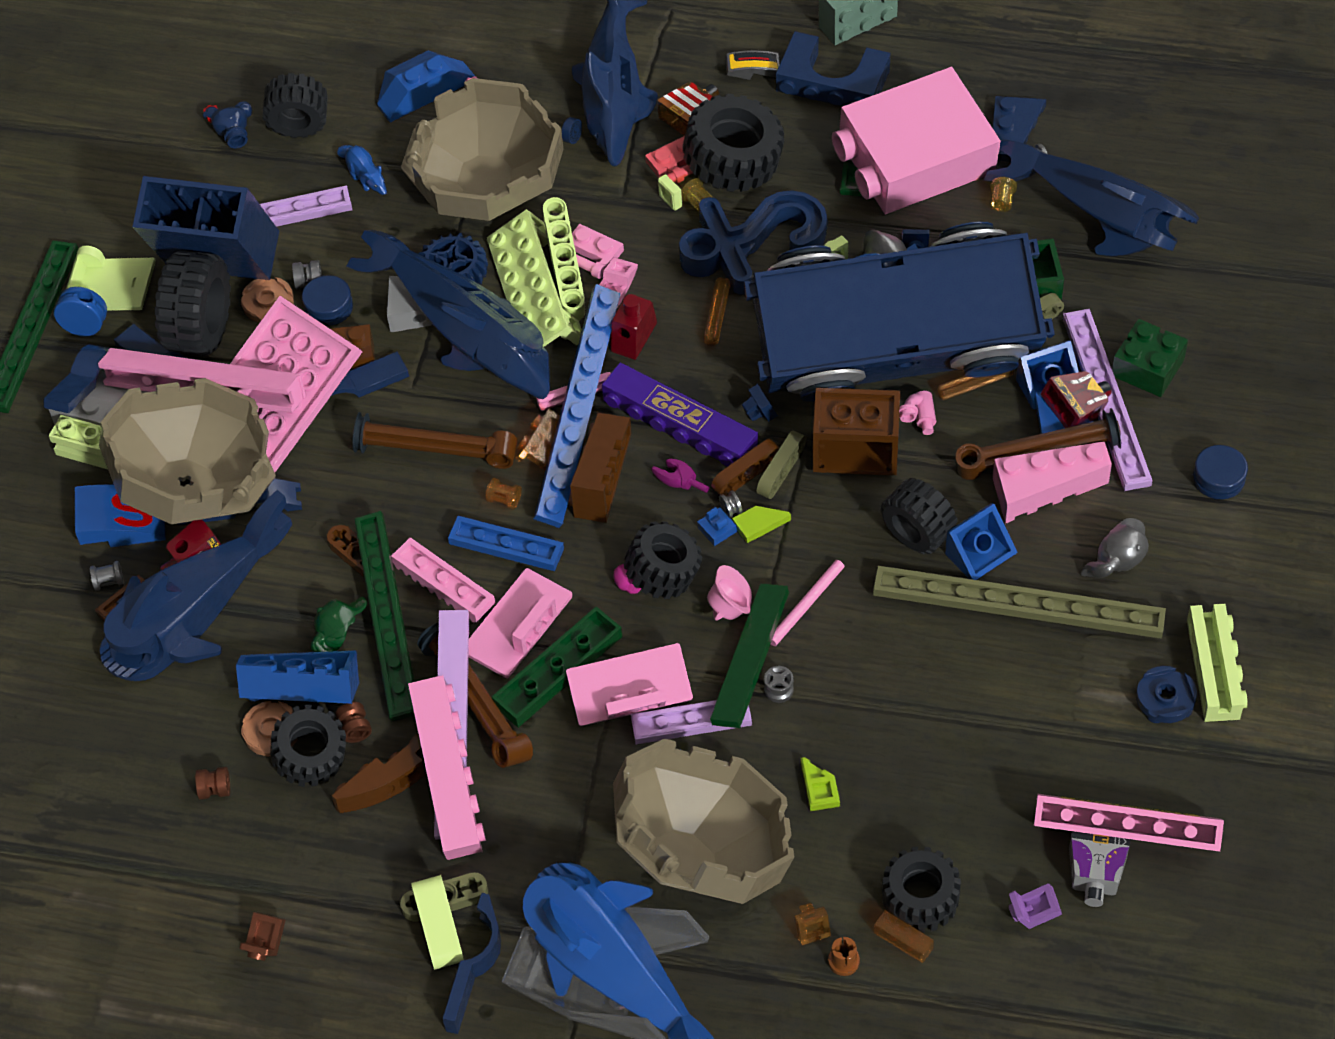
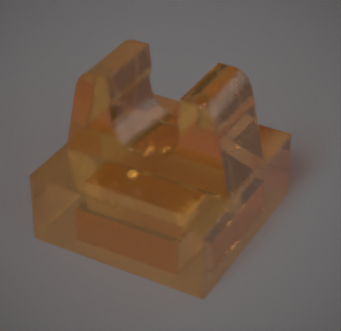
M811 902L799 906L802 914L795 915V922L801 945L831 936L828 914L824 906L814 909Z

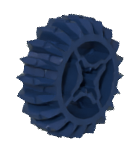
M450 232L448 237L439 235V240L430 239L429 245H423L422 252L419 255L482 285L483 278L487 274L488 260L486 252L479 244V241H473L471 236L464 238L461 233L456 237Z

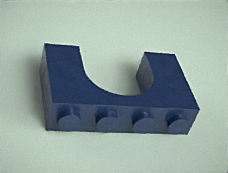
M794 32L776 72V91L833 105L846 106L881 93L890 72L891 53L866 47L858 68L852 74L842 78H828L821 76L813 70L818 56L819 37Z

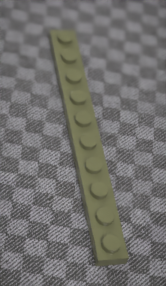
M878 566L873 596L1162 639L1166 612V608L884 566Z

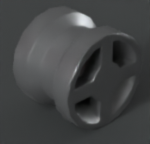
M774 666L765 673L764 691L766 697L772 702L782 703L792 697L794 679L789 669L783 666Z

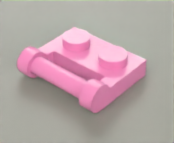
M581 224L572 232L575 252L596 261L594 263L576 254L578 267L591 272V275L598 279L603 277V271L613 257L618 258L624 251L623 243ZM561 258V259H559V260H560V261H567V260H569V259H568V258Z

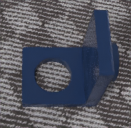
M904 229L902 230V242L906 248L913 244H916L918 249L929 247V230Z

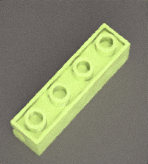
M60 415L49 434L50 441L56 443L54 447L56 455L108 469L99 448L100 425Z
M1214 604L1212 612L1203 613L1202 605L1190 606L1187 625L1204 722L1240 720L1243 708H1247V694L1245 690H1241L1240 686L1243 680L1241 665H1236L1235 657L1238 656L1237 641L1232 640L1231 632H1233L1232 615H1227L1225 604Z

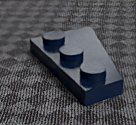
M995 96L993 130L1000 141L1008 140L1026 144L1032 128L1037 124L1040 113L1046 107V99ZM999 150L997 161H1011L1009 155Z

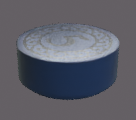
M572 117L565 120L561 129L562 140L570 144H575L579 140L582 132L581 120Z

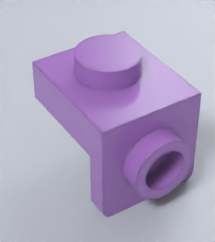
M1049 883L1024 895H1019L1016 891L1009 893L1012 902L1009 905V910L1013 919L1016 922H1021L1028 929L1062 915L1054 889Z

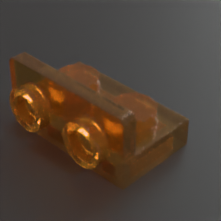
M548 409L543 416L538 414L529 427L533 430L531 435H525L517 446L520 453L516 460L521 462L526 457L546 470L560 417L558 414Z

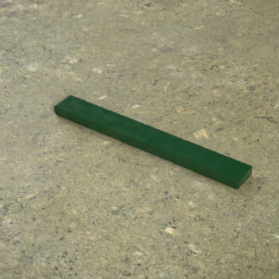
M55 240L51 242L0 359V412L9 413L75 260L78 251L76 243Z
M382 511L356 517L354 520L388 712L393 722L415 716L408 683L414 682L385 519Z

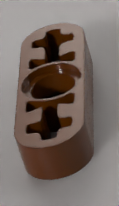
M771 439L763 441L718 473L713 479L711 487L719 495L728 496L729 491L733 490L735 492L766 470L780 447Z
M345 525L332 527L327 533L330 549L364 577L362 560L352 558L353 553L360 550L357 534ZM337 537H339L340 539H343L345 537L348 547L346 548V544L343 541H336L335 539Z

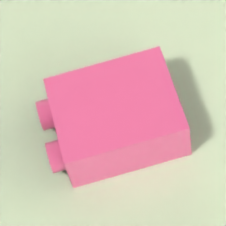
M953 67L841 107L840 129L832 133L833 146L839 159L843 162L851 159L858 168L855 172V179L861 195L866 200L874 197L885 215L985 177L987 171L996 169L1001 142Z

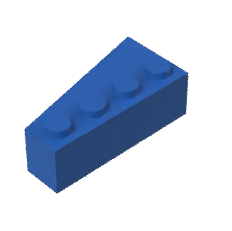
M356 650L241 655L236 664L239 698H248L251 701L270 699L352 704L359 685Z

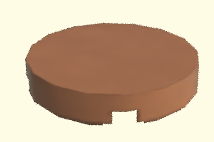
M277 277L270 280L256 279L251 281L244 288L241 298V306L246 316L253 321L261 322L279 296H282L294 305L293 291L286 281Z
M271 701L262 702L252 707L245 715L241 728L242 737L247 747L256 754L270 756L271 734L274 731V725L277 720L281 721L282 714L286 711L292 714V707L284 702L271 703ZM298 738L290 744L291 747L297 742Z

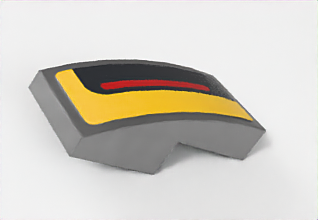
M738 51L727 53L725 56L727 75L748 80L751 79L753 73L776 78V72L780 66L779 53Z

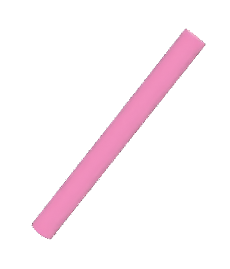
M835 560L780 623L776 628L771 645H778L842 571L844 564L841 561Z

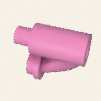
M919 391L910 395L899 409L900 420L908 423L916 419L917 425L922 428L924 435L932 434L934 432L933 426L936 424L933 397L929 391Z

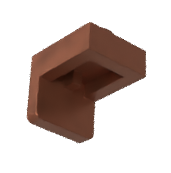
M253 912L247 940L240 944L239 949L248 951L247 957L265 961L266 956H277L286 919Z

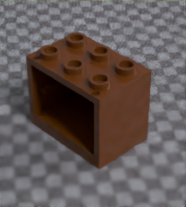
M816 388L813 427V472L897 475L900 391Z

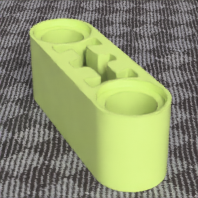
M441 875L411 883L434 970L460 963L464 958Z

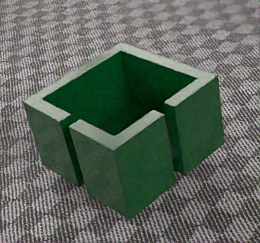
M1054 239L1038 240L1040 255L1038 258L1033 259L1039 297L1055 293L1062 300L1064 277Z
M1138 319L1128 334L1127 340H1124L1114 356L1112 372L1115 378L1162 397L1185 360L1188 339L1165 330L1164 334L1160 333V327Z

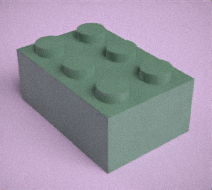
M819 0V28L834 45H837L897 17L898 0Z

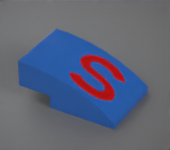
M114 485L75 487V533L80 545L108 541L110 547L166 540L165 521L120 502Z

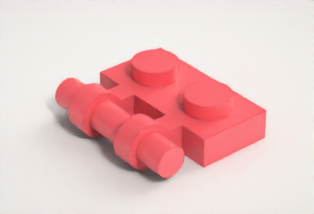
M685 136L645 155L646 163L658 178L667 174L673 182L678 184L684 181V177L693 173L684 159L683 142Z

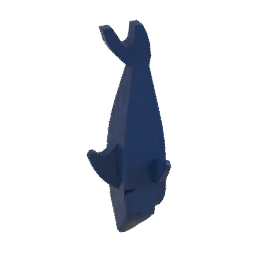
M364 230L361 238L371 247L373 251L370 258H350L346 267L361 272H379L394 269L425 316L451 342L452 351L449 355L442 356L441 361L443 365L467 371L488 369L500 379L538 399H545L550 391L548 352L543 347L544 342L541 332L528 318L517 311L508 300L498 297L473 280L409 250L403 242L394 236L381 231Z

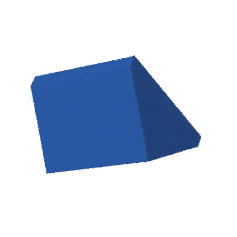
M1068 340L1021 357L1018 360L1019 366L1017 367L1016 381L1031 408L1036 409L1035 394L1036 392H1042L1051 377L1079 372L1071 341Z
M994 503L989 504L947 532L945 555L968 579L977 580L1018 553Z

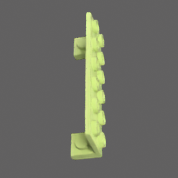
M526 209L487 237L506 300L539 329L543 337V347L559 336L578 345L582 332L580 323L577 318L562 308L542 247L548 244L544 222Z

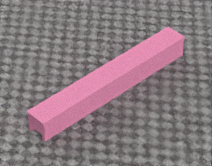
M110 348L98 363L99 368H104L106 378L103 381L105 386L126 389L140 387L141 391L153 392L156 391V385L178 382L180 387L194 386L195 379L206 378L255 399L258 408L293 412L301 400L306 397L301 374L115 348Z

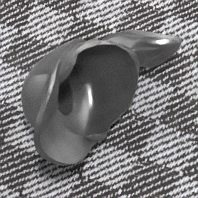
M1127 518L1121 521L1099 545L1097 562L1087 563L1082 569L1081 575L1103 578L1109 576L1113 571H1128L1139 564L1146 556L1149 547L1145 536L1144 524L1134 518Z

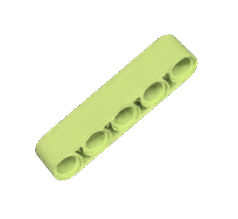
M553 197L545 201L543 215L557 292L562 308L580 321L585 315V299L567 206L562 199ZM552 213H559V215H557V216H553V215H550V214H552ZM558 235L564 236L563 238H555ZM561 258H568L569 260H567V261H560L559 259H561ZM573 281L571 284H565L564 282ZM569 304H577L578 306H577V307H569L568 305H569Z

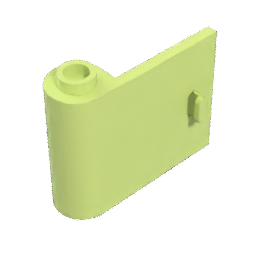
M82 246L77 251L67 288L84 287L96 292L105 301L107 311L142 310L156 260L155 258L105 259L99 249L92 246Z

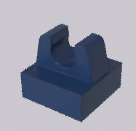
M758 384L749 389L752 397L745 401L742 406L752 421L763 416L768 421H771L778 416Z

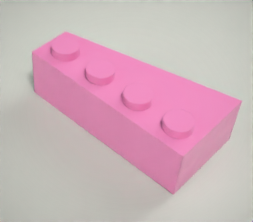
M1105 441L994 459L993 481L1005 524L1015 520V517L1018 515L1034 513L1041 506L1049 503L1054 505L1062 502L1063 498L1072 494L1077 496L1108 484L1112 464Z

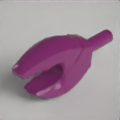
M666 460V465L675 471L673 473L655 466L651 468L652 473L662 483L670 487L689 490L693 486L705 493L709 490V486L697 481L693 469L681 460Z

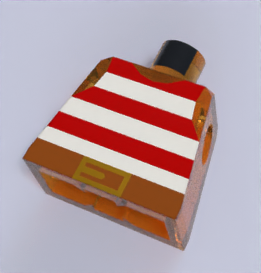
M688 82L657 100L658 117L685 136L688 120L694 108L707 99L710 101L713 96L719 95V91L713 84H709L702 90L694 83Z

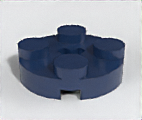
M1170 666L1155 667L1144 674L1137 686L1136 701L1140 710L1146 714L1150 722L1174 723L1192 714L1196 702L1197 689L1189 675L1186 673L1182 675L1175 671L1176 668ZM1162 690H1166L1168 694H1174L1171 699H1164L1160 695Z

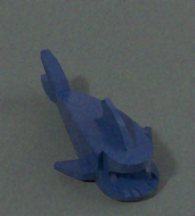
M1007 140L1000 142L999 150L1011 158L1009 167L989 170L984 178V181L1010 183L1028 178L1035 173L1040 174L1068 200L1100 221L1106 238L1103 243L1095 247V252L1102 256L1130 255L1143 251L1153 245L1173 251L1177 244V239L1169 231V222L1172 218L1178 217L1197 224L1199 220L1198 215L1186 204L1146 185L1094 166L1046 154L1038 148L1016 141Z
M276 490L266 499L247 524L242 537L175 563L147 578L142 583L137 576H132L123 597L116 602L117 606L110 611L104 622L105 637L100 646V657L105 668L116 677L129 681H143L155 677L174 661L190 663L220 655L222 653L220 645L199 639V637L216 619L258 559L274 549L288 533L292 526V521L282 512L287 503L285 496Z

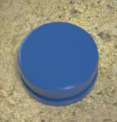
M70 287L64 290L54 309V317L57 323L64 330L78 336L96 334L101 329L107 315V305L103 298L96 292L84 287Z

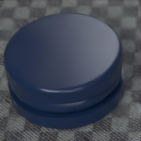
M321 276L315 278L305 286L302 292L305 313L325 326H333L343 322L352 312L353 300L350 288L339 277Z
M1214 445L1207 447L1196 458L1193 472L1194 484L1201 493L1210 498H1232L1239 494L1245 485L1248 472L1247 461L1238 450L1230 446Z

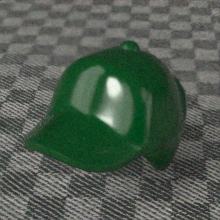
M360 597L350 604L337 599H331L324 606L319 607L314 618L316 635L310 644L311 651H338L345 641L349 626L355 622L354 616L365 609L367 605L366 599Z

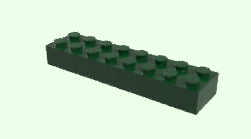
M596 606L492 696V700L500 712L519 728L569 684L566 674L567 669L591 664L622 638V627Z

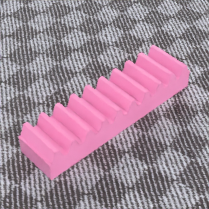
M409 538L391 556L397 570L402 569L406 576L410 575L414 582L418 580L423 588L426 586L431 594L435 592L438 599L441 600L443 598L448 606L452 604L455 610H468L472 623L477 622L495 604V598L492 594L412 538Z

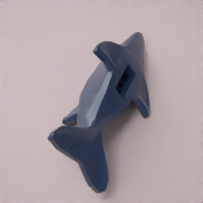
M608 0L603 16L586 53L585 61L572 67L573 79L582 85L583 107L588 131L596 141V144L605 153L608 162L614 167L618 166L624 157L632 126L652 113L658 98L656 91L644 87L639 80L635 56L626 35V17L628 13L635 8L646 5L647 0Z

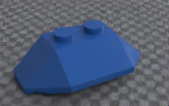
M428 50L385 71L377 106L388 121L392 122L433 102L436 96L450 89L455 91L463 87L465 80L475 75L463 61Z

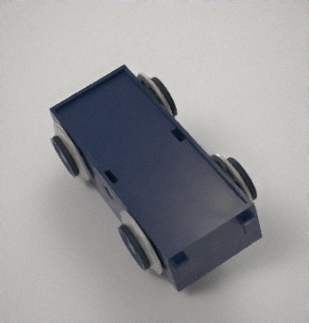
M970 222L942 231L939 234L940 240L926 248L845 259L843 255L832 253L830 247L817 245L796 248L780 254L777 258L778 263L772 265L767 271L754 273L753 280L744 281L746 301L753 299L763 361H758L757 363L760 381L766 379L768 393L788 391L800 394L802 401L815 402L816 388L855 389L857 384L951 370H964L966 377L979 378L999 375L1016 369L1019 366L1018 360L1021 357L1040 350L1046 338H1052L1055 334L1052 318L1044 319L1033 265V259L1038 258L1040 255L1037 239L1029 240L1028 233L1007 236L1006 231L994 229L993 224L989 222Z

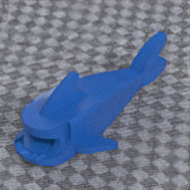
M574 863L553 864L538 874L537 878L529 885L525 892L523 912L529 926L537 934L535 939L547 951V963L554 989L558 996H565L567 994L574 974L606 997L666 1032L668 1039H714L709 1031L689 1014L648 941L625 910V908L651 897L653 890L650 887L620 880L602 884L588 869Z

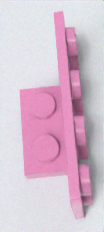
M526 568L469 638L468 657L499 675L509 678L571 600L572 592Z
M678 643L566 670L579 726L687 702L693 698L681 647Z

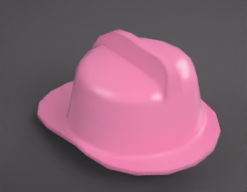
M723 565L718 568L715 583L707 595V600L713 608V618L719 620L723 617L733 620L743 613L749 614L751 610L752 591L745 578L730 566Z

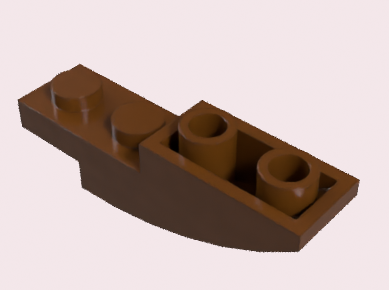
M419 733L413 736L409 744L400 752L392 754L385 765L376 757L372 762L364 764L352 779L339 785L332 795L336 810L339 813H345L373 806L401 793L425 776L424 757Z

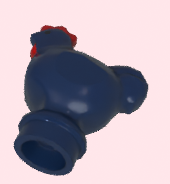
M242 101L234 107L218 109L216 105H208L203 109V117L209 123H212L215 132L224 137L229 147L237 149L247 143V131L245 128L247 118L252 114L250 103Z

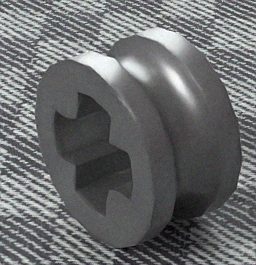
M733 490L729 491L728 496L723 494L719 496L721 508L729 518H732L734 513L737 515L742 513L741 503Z

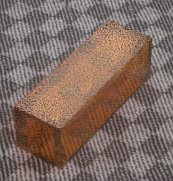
M884 910L874 924V933L922 963L934 948V940L886 910Z

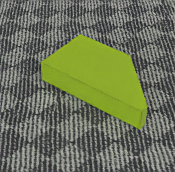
M755 506L733 517L732 521L736 524L737 531L745 542L749 543L791 521V514L787 511Z
M801 758V767L810 811L840 807L835 776L825 769L821 770L810 763L809 759Z

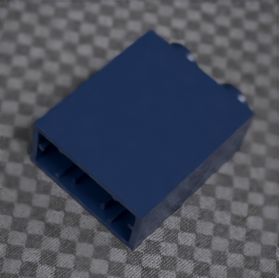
M143 176L133 228L165 264L168 257L181 250L216 254L224 260L228 267L227 272H229V276L270 280L279 230L248 188Z

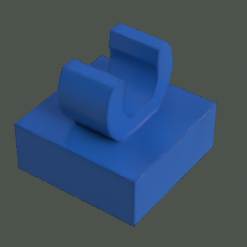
M713 508L706 513L704 518L697 521L698 529L714 546L737 532L736 524L721 508Z

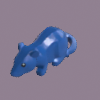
M357 145L339 147L337 154L339 157L345 158L351 177L354 180L360 179L365 191L371 188L381 195H386L387 189L385 179L381 174V166L376 167L373 164L372 157L368 151Z

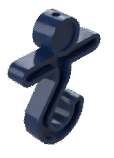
M798 191L777 192L766 197L743 224L731 227L719 201L712 197L704 198L699 203V220L703 228L692 229L681 237L679 242L680 265L685 273L695 277L712 275L721 265L733 292L744 295V281L752 280V270L746 257L758 250L779 223L787 220L798 221L803 225L790 233L789 250L806 246H822L827 234L825 208L818 199L807 193Z

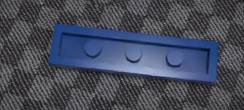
M457 516L448 537L450 545L555 571L564 550L563 542Z

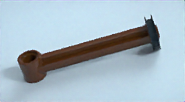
M1110 408L1109 413H1106L1105 410L1102 411L1103 420L982 448L972 443L964 444L957 449L955 454L956 471L963 479L973 480L978 478L986 469L994 468V459L1104 441L1108 442L1112 451L1116 445L1121 449L1120 426L1113 409ZM970 458L976 461L972 465L963 463L964 460Z
M361 412L357 414L353 428V451L355 453L360 449L361 453L364 454L368 444L484 458L489 465L499 469H507L513 465L518 442L517 437L507 431H496L489 437L373 424L370 423L369 414L366 413L362 417Z
M439 622L428 627L418 639L417 645L423 655H436L438 657ZM468 663V705L493 741L492 755L495 763L499 767L505 768L530 761L533 756V747L529 737L524 733L517 734L516 731L512 730Z

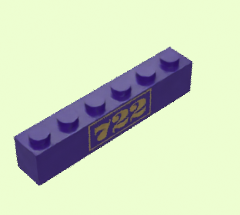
M621 362L602 384L603 400L610 407L618 408L628 413L632 418L648 423L655 430L663 431L673 436L678 442L686 443L696 448L703 455H710L727 467L758 446V432Z

